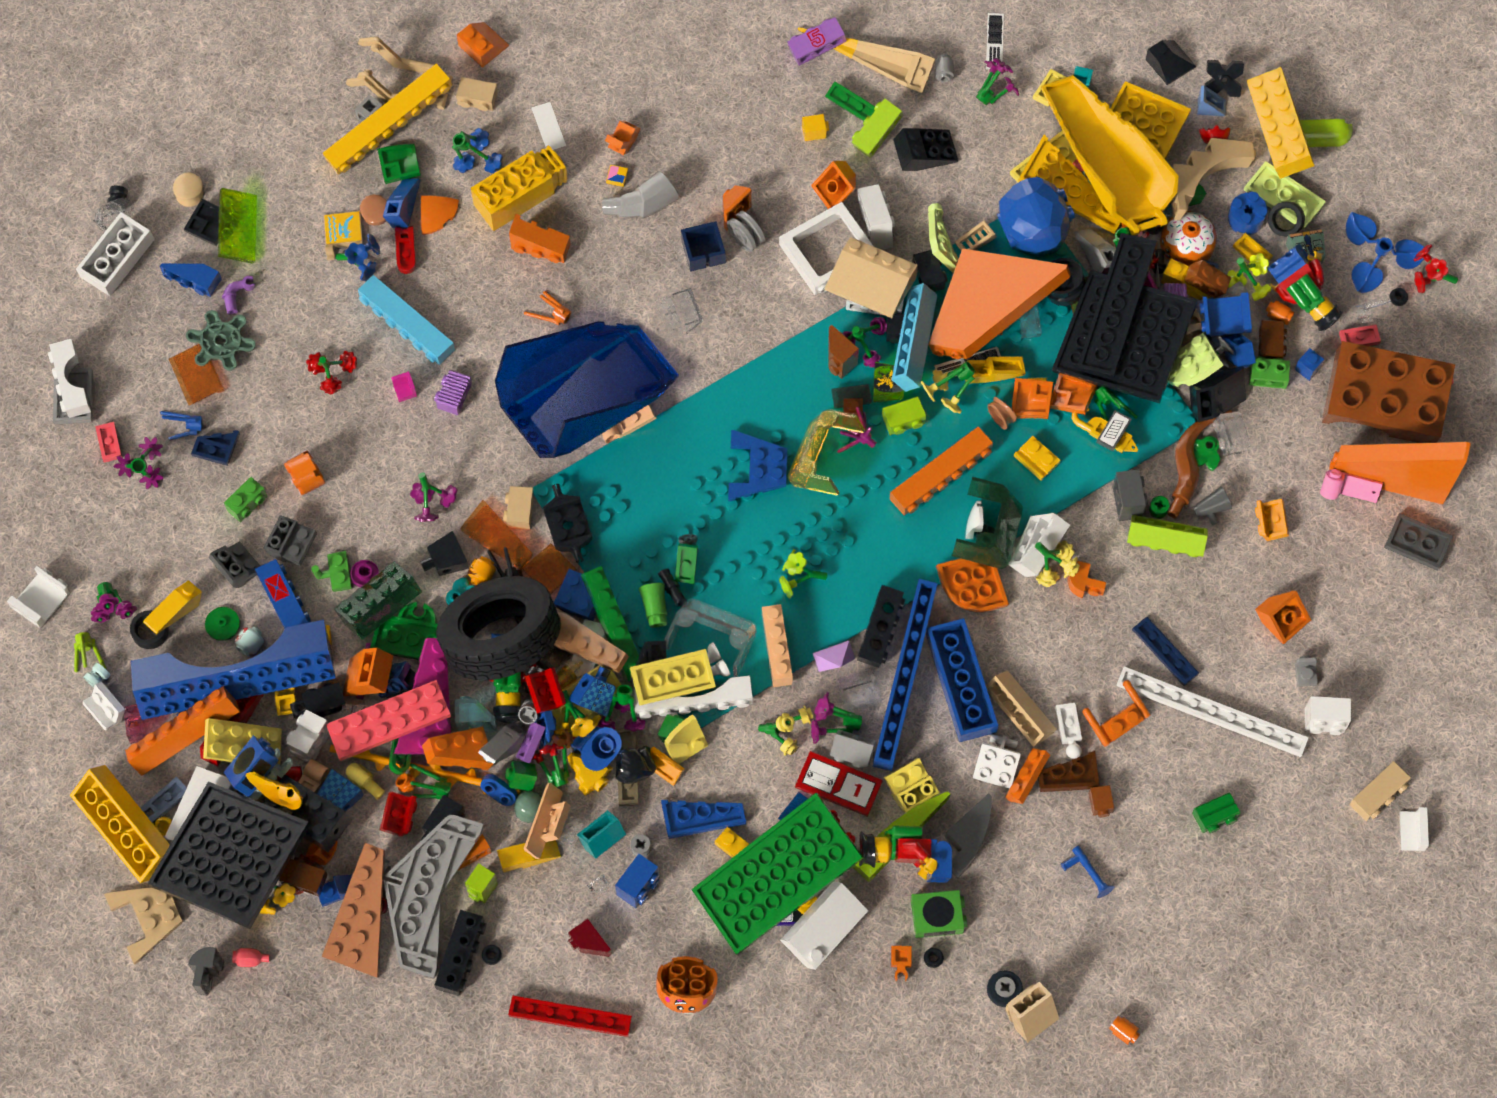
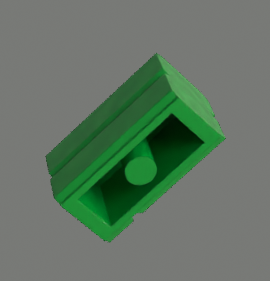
M1229 792L1194 808L1192 814L1202 833L1208 831L1211 834L1220 829L1219 826L1225 823L1229 826L1237 822L1240 810Z

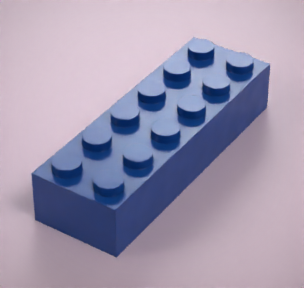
M965 619L927 628L926 638L959 743L997 733L999 725Z

